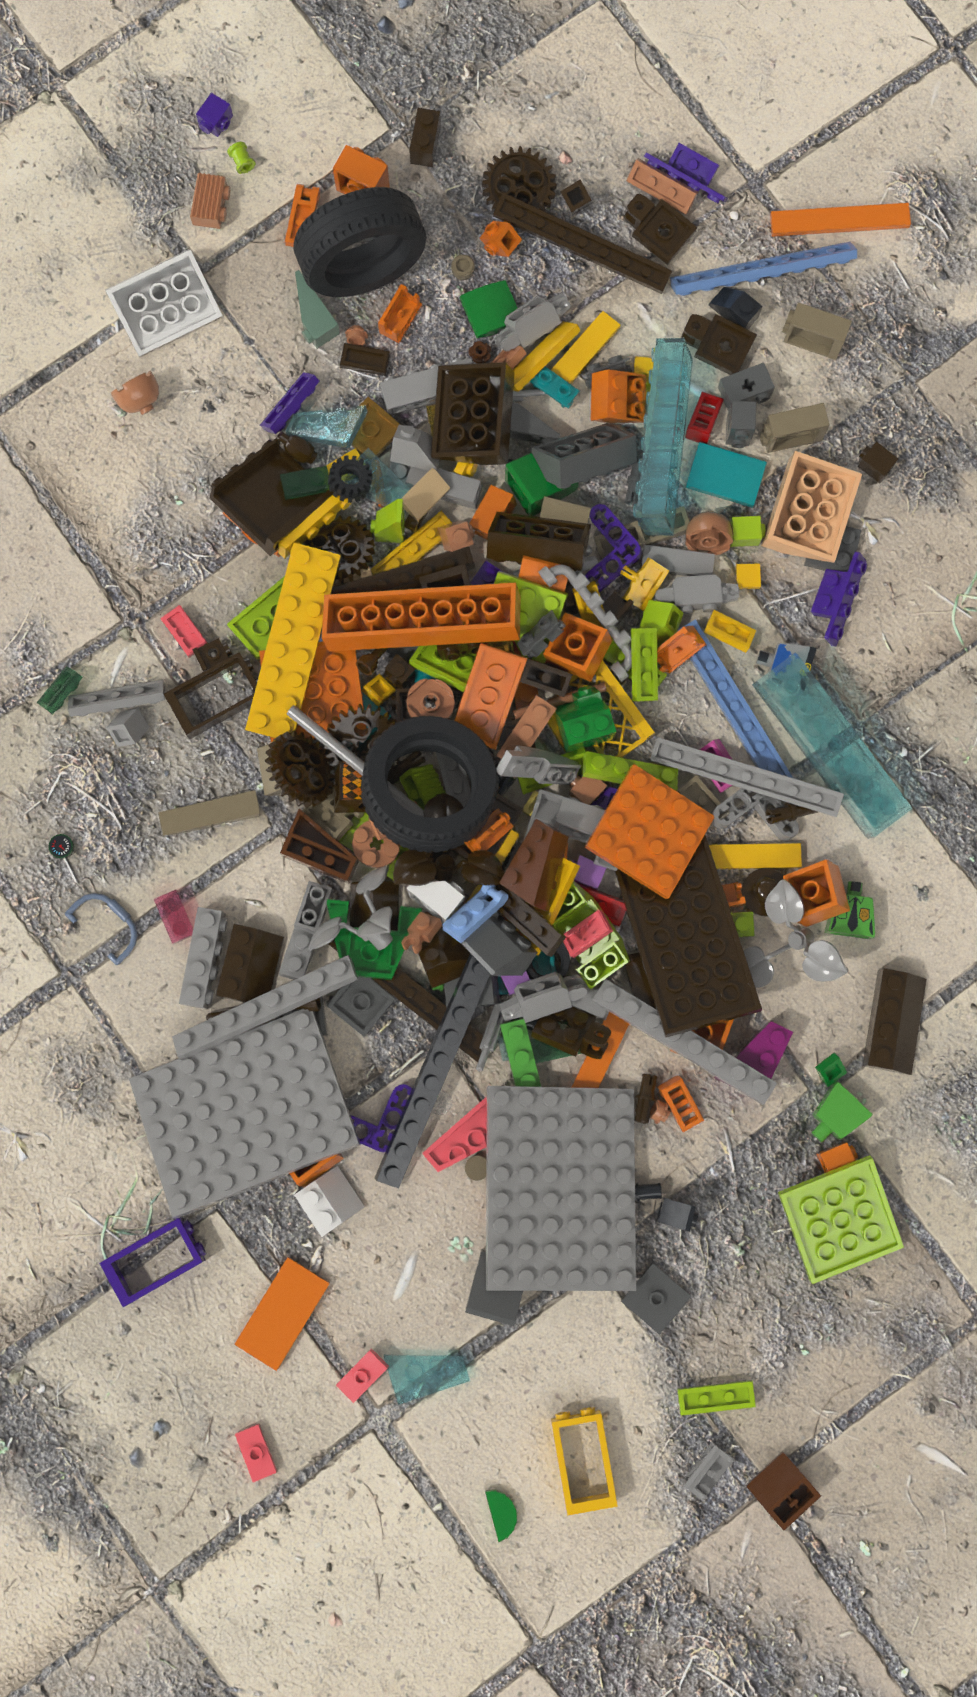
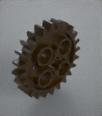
M519 146L518 152H514L513 148L510 147L509 154L501 150V158L494 155L492 160L494 164L487 163L488 171L483 172V178L486 180L482 181V187L486 188L483 190L482 195L488 197L486 205L493 204L491 212L495 211L502 193L516 199L524 197L529 201L527 204L546 212L544 206L551 207L552 202L550 199L555 198L556 193L553 190H556L557 184L553 182L556 174H549L553 166L545 167L547 158L539 160L540 152L535 153L533 156L531 155V148H528L526 153H523L521 146ZM517 166L521 171L514 173L510 170V167ZM532 178H536L541 183L538 185H533L530 183L529 180ZM504 185L507 186L509 190L507 192H501L498 190V187Z
M339 515L336 521L333 520L329 525L324 524L312 540L307 539L302 544L337 554L328 536H332L345 564L339 562L335 581L339 579L341 584H344V578L346 577L353 581V574L361 576L360 569L367 570L366 562H373L371 555L375 554V543L371 531L367 530L366 524L361 525L359 519L352 522L351 516H348L343 521L342 516Z
M358 704V709L354 711L350 705L347 714L340 710V718L333 716V724H328L327 730L340 743L342 741L351 742L352 746L347 748L353 753L358 749L356 756L360 758V756L368 754L375 739L382 735L383 731L396 724V719L388 721L389 712L381 715V707H378L374 712L372 711L371 704L367 706L366 710H363L362 705ZM359 723H363L368 728L365 730H360L356 727V725ZM374 727H377L378 729L375 730V731L369 736V734L371 733V730H372ZM331 750L327 752V758L334 757L331 763L332 766L339 764V761H343Z
M287 731L273 739V742L268 745L270 749L265 752L269 756L265 759V762L270 765L266 771L273 775L269 780L276 781L277 784L274 789L281 788V796L288 795L289 803L296 800L298 807L304 804L305 808L311 805L315 807L328 799L327 796L332 794L330 789L335 787V784L331 782L335 779V776L330 773V771L334 770V767L328 765L331 758H325L326 750L319 749V742L312 743V736L305 739L304 732L297 735L296 731L291 733Z

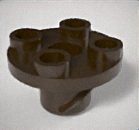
M760 868L750 873L744 880L741 889L742 896H745V906L756 915L768 917L765 910L766 898L778 882L783 880L784 875L771 868Z

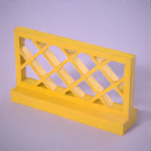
M602 660L595 673V684H599V681L605 683L607 690L605 692H608L610 695L608 706L610 712L611 710L622 711L624 720L623 725L614 724L615 727L622 728L620 742L607 741L602 743V748L598 744L593 745L598 753L604 754L606 743L619 745L618 755L615 757L623 758L656 734ZM575 675L571 677L569 686L578 687L577 690L588 686L582 685V678ZM579 679L578 684L573 683L574 681ZM613 700H614V702L617 704L618 707H613V706H612ZM627 720H628L629 723L632 725V727H631V726H626V721H627ZM625 729L635 730L640 739L633 744L623 743ZM622 746H628L625 750L621 752Z

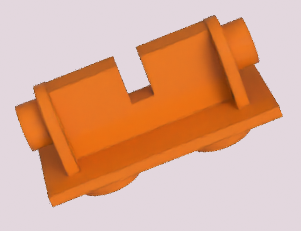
M496 809L489 816L482 830L470 841L464 843L472 852L478 850L487 851L514 827L509 821L511 819L506 812L502 813L499 809Z

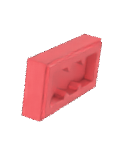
M180 605L160 618L189 658L194 655L192 649L207 644L205 638Z
M597 910L564 933L566 938L563 943L570 956L575 958L613 932L603 911Z
M371 1348L336 1386L354 1403L388 1369L389 1365Z
M260 1424L235 1433L252 1482L277 1473Z

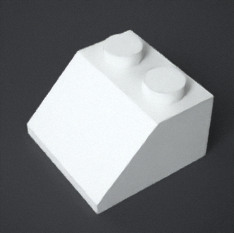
M338 1166L294 1195L321 1237L365 1207Z

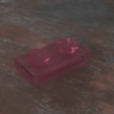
M173 890L155 898L154 902L172 944L192 937L193 926L178 891Z

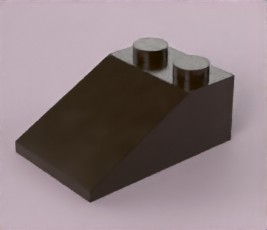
M443 927L438 930L430 943L422 942V949L418 953L431 987L435 988L459 978L470 955V952L460 942L445 932Z

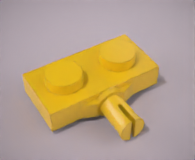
M649 557L637 573L626 565L623 569L630 574L623 570L620 572L621 575L631 580L630 586L622 598L626 601L631 599L634 601L633 605L642 611L646 609L649 600L653 598L669 573L668 569Z

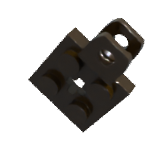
M642 194L635 195L627 205V212L624 215L625 220L636 229L632 237L667 265L698 228L663 199L655 206L651 200ZM668 228L670 236H661L659 229L664 230Z
M692 314L684 328L681 339L689 346L697 349L695 358L732 375L739 372L757 334L717 314L714 315L712 321L703 316ZM725 341H728L729 347L732 349L722 350L719 343L724 344Z
M572 1006L571 1008L539 1018L532 1030L531 1037L575 1057L580 1050V1053L586 1056L601 1059L608 1048L607 1041L611 1036V1030L595 1022L596 1016ZM560 1024H566L570 1028L561 1029ZM596 1033H601L604 1037H599ZM592 1046L600 1047V1050H594Z

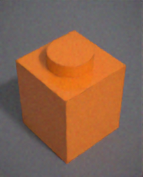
M842 1142L816 1154L824 1173L858 1159L853 1145L849 1146L847 1142Z

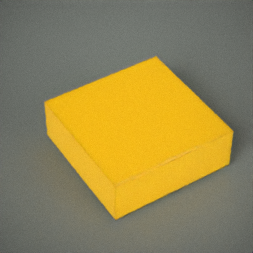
M736 564V584H738L739 589H760V564Z
M378 674L363 687L362 692L379 707L395 694L396 689L384 677Z

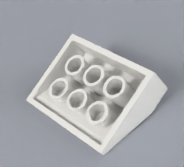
M190 249L105 289L138 356L150 352L222 316Z

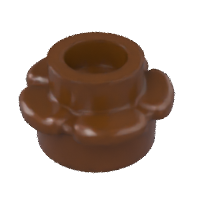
M476 341L469 348V356L477 364L485 363L491 358V347L487 343L484 344L482 341Z

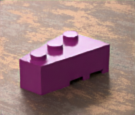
M772 1021L767 1022L734 1057L772 1079L793 1032ZM716 1076L714 1077L715 1079H717V1080H719V1081L725 1083L724 1081L720 1080V1079L717 1078Z

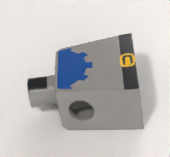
M778 643L774 653L760 650L756 664L769 667L766 676L767 680L795 694L801 695L805 690L817 648Z

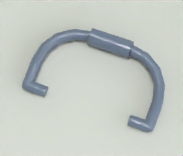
M92 893L82 896L65 912V916L73 924L78 919L72 913L87 900L97 899L107 903V906L130 927L131 939L126 950L118 958L112 952L107 956L115 965H119L136 945L137 931L134 922L130 918L131 915L115 899H110L106 895Z

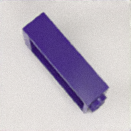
M183 1217L177 1218L99 1263L122 1307L131 1304L206 1261L204 1257L206 1251L200 1241L196 1243L192 1235L195 1231L188 1219L184 1220ZM177 1227L194 1260L137 1293L132 1294L116 1261Z

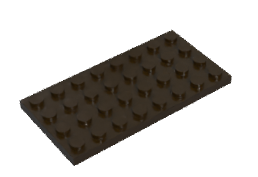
M706 835L701 840L668 899L661 897L621 870L617 869V871H614L665 1038L762 1011V1006Z

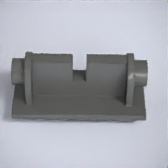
M617 355L609 358L608 364L600 366L598 362L586 366L587 371L581 374L588 375V379L585 380L587 388H591L592 373L608 369L632 373L630 365L625 364L630 358H622V355Z
M551 610L547 615L541 617L538 623L529 632L525 633L517 643L522 654L530 659L533 657L537 658L548 647L544 639L547 638L553 642L564 632L566 625L561 619L558 620Z

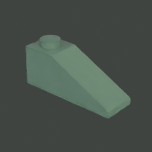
M297 270L295 276L304 329L302 335L309 344L313 343L318 349L340 334L339 326L315 291L306 284L300 270Z

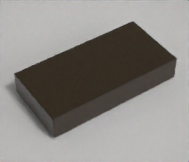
M344 343L340 368L386 376L390 351Z

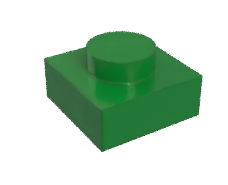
M592 686L581 687L578 689V692L572 693L573 701L579 708L602 701L600 691Z
M835 1053L815 1067L822 1082L827 1087L847 1073L840 1057Z

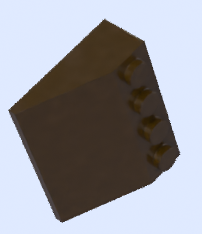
M506 362L438 366L432 459L480 465L508 464L515 373Z

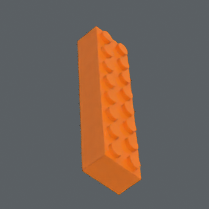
M516 582L324 595L322 640L328 651L520 640L521 596Z

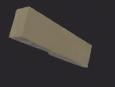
M685 506L642 522H632L624 525V527L635 538L640 547L643 548L644 545H653L685 535L690 519ZM616 528L609 532L611 539H618L622 535L621 528ZM602 534L594 537L602 560L614 548ZM627 546V552L633 551L636 548V546H634L633 548Z
M253 790L158 812L162 834L165 837L207 829L214 825L256 818L260 815L256 791Z

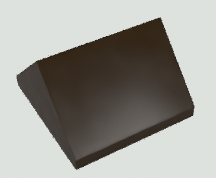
M360 881L350 882V926L359 928L372 915L364 893L358 894L356 892V887ZM383 881L378 888L370 891L369 896L376 911L384 907L392 909L390 929L391 931H398L399 885Z

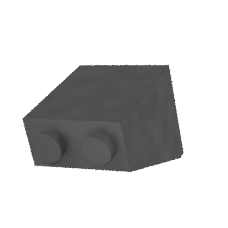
M481 1249L465 1313L515 1326L523 1291H486V1250Z

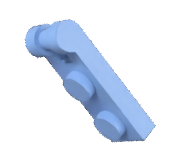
M483 885L477 894L442 924L443 930L462 943L506 903L508 894L503 890H497L495 885ZM489 897L493 898L490 902L487 901Z

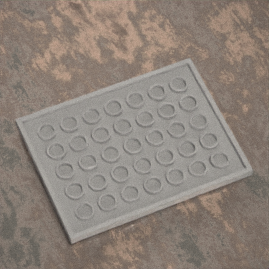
M301 1009L241 1033L182 1061L180 1059L174 1060L129 1079L169 1209L174 1219L361 1145L315 1012H309L308 1009Z
M487 1086L486 1291H636L634 1089Z

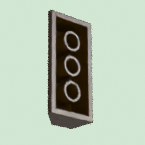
M496 512L488 530L486 558L493 559L496 562H517L521 565L525 555L569 566L575 572L582 571L586 559L591 524Z
M886 968L877 971L862 1066L912 1075L927 979L907 972Z

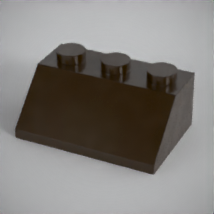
M233 924L216 996L245 1003L271 991L284 937L260 929Z

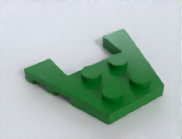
M327 899L330 919L340 917L342 919L341 922L347 924L349 901ZM400 906L398 931L390 932L393 939L382 950H377L369 940L365 942L353 932L345 928L340 929V932L335 937L339 959L349 955L358 977L392 980L405 952L402 940L409 935L407 929L417 915L422 912V908Z

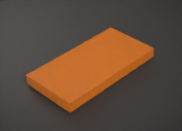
M480 643L454 721L470 728L485 742L486 746L496 750L527 657Z
M287 1257L234 1345L277 1371L330 1282L290 1257Z

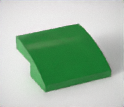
M506 280L476 288L459 297L477 339L497 335L500 330L506 328L504 323L506 316L518 309Z

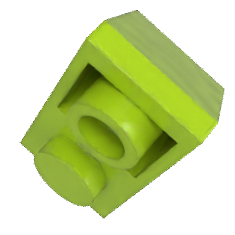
M649 600L643 612L639 628H657V647H659L677 633L684 613L673 603Z

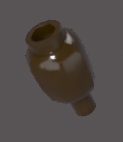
M283 431L279 432L277 439L284 444L285 451L292 458L300 463L312 464L315 461L318 453L314 451V446L298 435L288 436Z

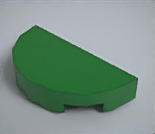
M485 1490L498 1542H501L514 1531L517 1522L516 1507L512 1499L498 1490Z

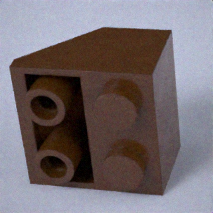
M783 1451L745 1485L783 1531L821 1497L819 1492Z

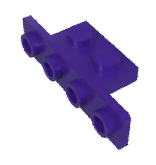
M678 143L668 164L647 152L645 153L644 157L649 159L647 163L653 167L667 169V174L678 181L680 178L688 181L687 186L698 191V193L700 189L708 192L707 198L719 204L720 200L727 201V197L709 188L720 166L681 143Z
M855 551L848 572L831 569L825 570L811 609V613L814 616L830 619L824 638L834 647L837 646L838 641L843 637L844 624L851 614L854 596H857L859 592L861 577L867 569V561L860 552Z

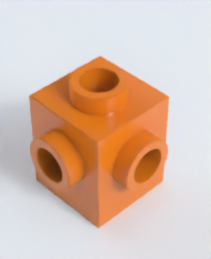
M492 221L486 226L485 232L480 237V240L485 245V250L492 256L509 257L522 241L514 227L506 221Z

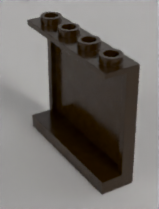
M277 437L274 440L266 441L258 452L250 453L240 465H234L223 478L218 477L211 484L212 489L209 497L269 556L278 551L279 542L299 526L334 493V491L330 492V490L327 491L286 453L280 447L281 442Z

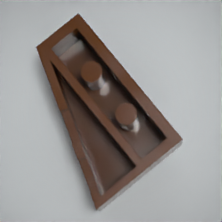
M298 809L280 854L289 860L350 884L359 863L358 859L301 809Z
M536 819L499 883L532 906L549 912L551 906L548 904L552 889L555 890L557 884L555 877L558 866L561 867L569 836L555 827Z

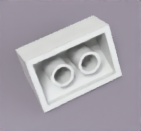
M438 881L422 886L409 885L407 887L409 897L431 915L440 918L442 923L446 922L465 904L464 890L453 881L450 884L446 881Z

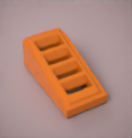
M677 1075L657 1087L663 1100L668 1103V1108L671 1110L670 1112L683 1133L704 1121L680 1076ZM676 1087H679L678 1090L672 1092L671 1094H668L669 1091L675 1089ZM681 1095H684L683 1099L677 1101L676 1103H673L672 1100L676 1099ZM689 1104V1107L678 1113L677 1109ZM692 1112L694 1113L693 1117L683 1122V1117Z

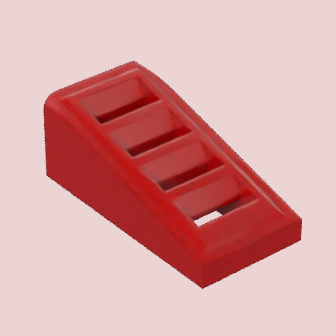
M701 392L687 427L686 439L698 443H708L723 404V398ZM705 403L714 406L715 409L704 406L702 404ZM699 412H703V413L712 415V417H711V416H708V415H705V414H702V413H699ZM696 420H698V421H700V422H703V423H706V424H709V425H705V424L696 422Z

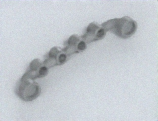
M556 565L550 569L545 566L538 571L549 587L557 582L555 578L557 575L562 574L568 578L571 585L580 594L601 625L608 630L616 645L625 655V660L622 664L617 661L610 666V669L620 682L628 678L627 672L632 667L631 646L629 645L631 637L625 630L619 632L615 626L618 620L610 610L607 613L604 612L601 607L604 601L596 591L592 594L586 587L590 583L583 573L580 572L577 575L574 570L566 565Z

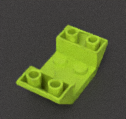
M573 881L553 925L564 934L597 910L602 909L590 894ZM607 916L606 918L613 932L575 957L581 965L576 970L589 989H592L630 962L623 939Z

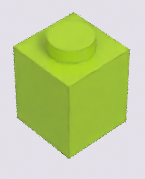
M761 517L731 518L733 544L731 543L730 547L759 546L762 538L765 537V524H761Z

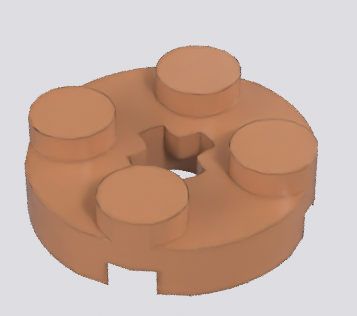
M422 679L410 688L407 695V710L411 718L438 716L450 719L455 707L453 692L441 680ZM435 698L437 700L435 702L436 707L426 708L425 699Z
M370 821L361 824L353 835L352 847L355 856L361 863L371 868L377 869L387 864L391 865L401 849L400 844H396L388 838L382 839L384 843L380 845V850H376L375 847L371 848L370 844L373 842V838H376Z

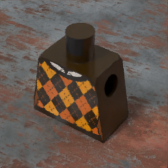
M339 761L335 772L334 813L366 812L361 796L362 775L344 761Z

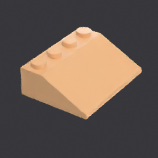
M795 451L788 460L761 546L783 554L834 563L862 474Z

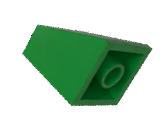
M532 453L505 465V481L528 516H535L541 512L544 496L562 500L578 490L579 482L571 484L569 488L562 489L546 481Z
M603 699L601 702L579 708L573 701L557 706L554 712L566 753L611 741L616 734L610 708Z

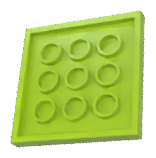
M870 1155L778 1192L809 1281L812 1284L904 1248L874 1160Z

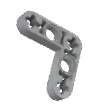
M742 788L711 812L714 815L712 825L719 829L728 827L750 809L754 808L780 840L788 841L796 836L799 831V825L796 820L791 822L785 820L774 824L767 822L766 818L775 817V815L765 816L766 805L771 804L775 808L782 807L784 805L780 800L759 793L750 798L748 794L752 791ZM735 798H739L744 802V809L735 807ZM727 810L731 812L725 819L720 820L718 818L719 815ZM788 825L790 830L785 832L783 828Z

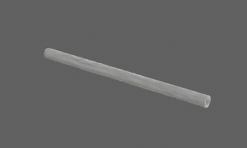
M295 705L288 710L287 715L359 774L363 775L365 764L363 760ZM388 781V789L393 798L406 810L424 817V810Z

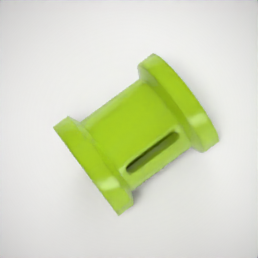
M245 142L234 143L228 148L227 153L229 157L233 158L237 165V173L245 174L256 165L255 160L250 158Z

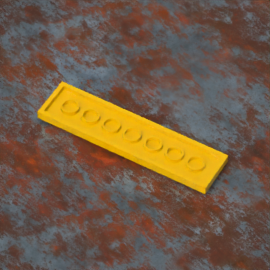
M293 543L245 728L246 731L273 738L287 731L289 733L296 731L298 723L290 718L287 712L293 705L300 710L302 708L322 631L324 595H329L332 592L341 555Z

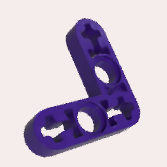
M597 504L590 511V519L613 546L614 550L589 570L585 577L590 583L589 579L591 577L597 579L601 576L598 571L602 569L603 573L609 578L605 580L602 576L598 579L599 585L597 587L598 591L601 592L621 575V570L626 571L623 569L625 565L630 567L641 557L642 548L606 505ZM598 511L601 513L606 511L604 516L609 521L607 526L601 519L595 520ZM614 527L622 529V535L618 539H611L609 536L610 530ZM627 546L631 548L636 546L634 549L635 555L628 554L624 557V560L627 561L625 564L616 556L620 553L623 557L627 553ZM611 560L619 563L618 570L613 573L606 570V565Z
M401 1084L394 1088L378 1126L351 1115V1118L355 1120L353 1123L354 1127L364 1124L368 1128V1135L363 1139L359 1138L360 1144L379 1152H386L388 1145H385L383 1148L379 1147L380 1142L377 1141L378 1136L383 1137L386 1130H381L383 1124L389 1129L396 1128L397 1125H390L386 1117L391 1111H397L401 1117L403 1111L399 1108L391 1107L392 1102L397 1104L399 1101V1096L396 1095L397 1091H403L406 1088L408 1090L407 1094L410 1095L412 1091L410 1086ZM404 1099L401 1106L405 1107L407 1099ZM391 1132L389 1133L387 1139L389 1141L391 1140L393 1135Z

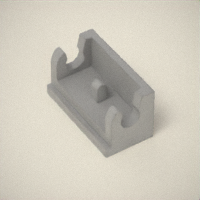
M711 1441L684 1477L682 1483L704 1501L735 1459Z

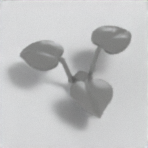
M388 864L369 872L360 880L356 887L358 894L364 893V897L372 912L370 919L364 922L358 930L345 922H341L342 919L340 917L328 920L313 935L309 945L310 952L313 949L330 943L342 928L358 935L365 942L369 940L377 950H382L391 943L393 939L390 935L392 909L384 907L376 911L369 896L370 891L378 888L384 881L389 870Z
M780 880L768 894L765 910L773 922L777 924L786 922V926L794 929V931L788 937L789 944L766 956L758 946L749 947L744 950L755 988L766 986L773 979L774 968L768 960L790 948L796 950L805 948L803 954L807 957L803 961L802 967L809 978L815 981L826 982L842 977L848 972V969L843 963L836 947L825 940L814 942V934L809 928H801L800 925L791 923L802 920L804 915L803 901L796 889L787 880Z

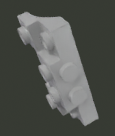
M540 789L525 837L535 820L538 819L555 827L569 836V838L587 843L605 810L597 805L582 803L576 798H566ZM595 855L593 864L617 871L618 868Z

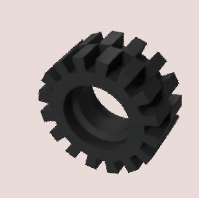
M346 455L344 460L340 457L337 459V462H333L329 472L328 485L330 492L334 491V497L337 498L340 495V501L344 502V499L348 498V503H352L353 498H355V501L358 502L361 497L364 499L367 493H369L373 478L372 469L369 470L370 465L368 463L363 465L364 460L362 458L356 461L357 456H352V459H349V456ZM353 474L359 478V482L354 485L347 484L342 481L341 476Z

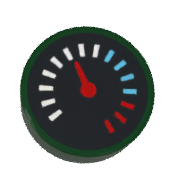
M64 834L55 835L49 842V851L58 859H66L74 851V842Z

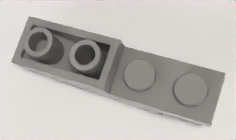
M516 746L515 750H506L496 770L500 776L534 778L539 784L570 785L577 777V772L582 765L552 752L526 746Z
M311 881L308 882L279 976L295 980L306 974L315 950L309 951L310 941L317 929L323 925L327 911V899H330L332 887Z

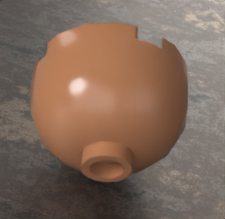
M149 371L147 374L143 373L122 384L123 389L120 391L115 389L111 392L115 402L122 410L132 414L140 412L141 415H144L154 409L152 404L158 399L159 386L152 371Z
M714 511L702 512L694 516L687 525L685 544L690 551L699 552L701 550L708 551L710 554L720 555L728 551L730 544H733L732 526L729 520L720 513Z

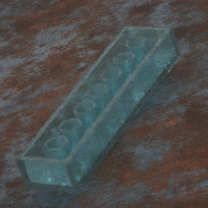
M656 338V346L651 351V359L654 364L653 369L649 371L651 390L646 395V404L649 407L648 414L644 415L646 433L641 438L643 458L639 459L638 464L641 476L640 481L636 483L638 503L634 504L633 516L637 519L638 525L642 528L645 535L673 536L693 358L685 338Z
M796 652L752 684L829 789L844 794L841 805L867 839L876 837L912 809L911 805Z

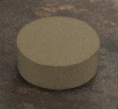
M468 255L456 256L451 264L452 274L460 280L469 279L475 270L473 259Z
M477 1155L467 1160L465 1172L470 1179L479 1181L486 1177V1159Z

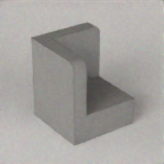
M139 708L121 711L106 728L116 745L121 747L136 744L149 729V725Z

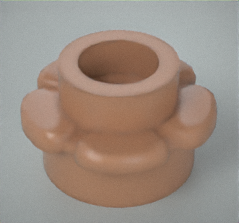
M354 325L345 331L348 344L363 346L365 339L368 338V333L358 325Z
M657 1100L652 1105L650 1118L654 1120L655 1124L660 1123V1121L665 1122L668 1119L671 1111L668 1108V1103Z

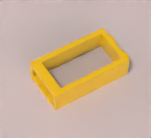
M595 1407L580 1409L579 1414L570 1415L569 1411L555 1414L556 1418H551L567 1515L618 1507L601 1411H595ZM596 1421L608 1493L571 1499L559 1428Z

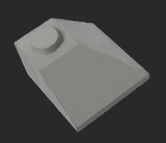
M398 426L393 437L390 461L427 471L434 468L437 471L441 460L431 458L432 435L415 429L412 426Z

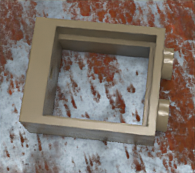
M798 302L796 309H790L782 330V333L786 334L783 342L836 360L852 321Z
M820 403L768 415L765 424H763L762 432H760L761 445L766 447L767 453L822 442L830 426L825 404Z

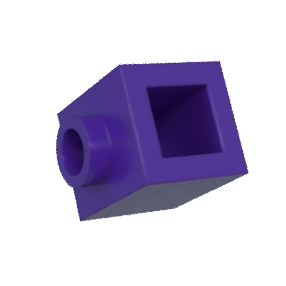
M211 92L196 113L198 126L206 134L212 133L219 137L221 132L226 131L230 125L231 118L233 117L231 105Z

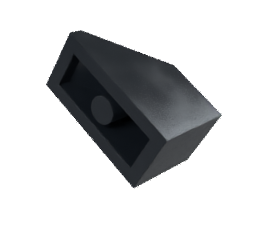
M723 287L709 303V306L723 318L747 330L759 318L762 305L745 291Z

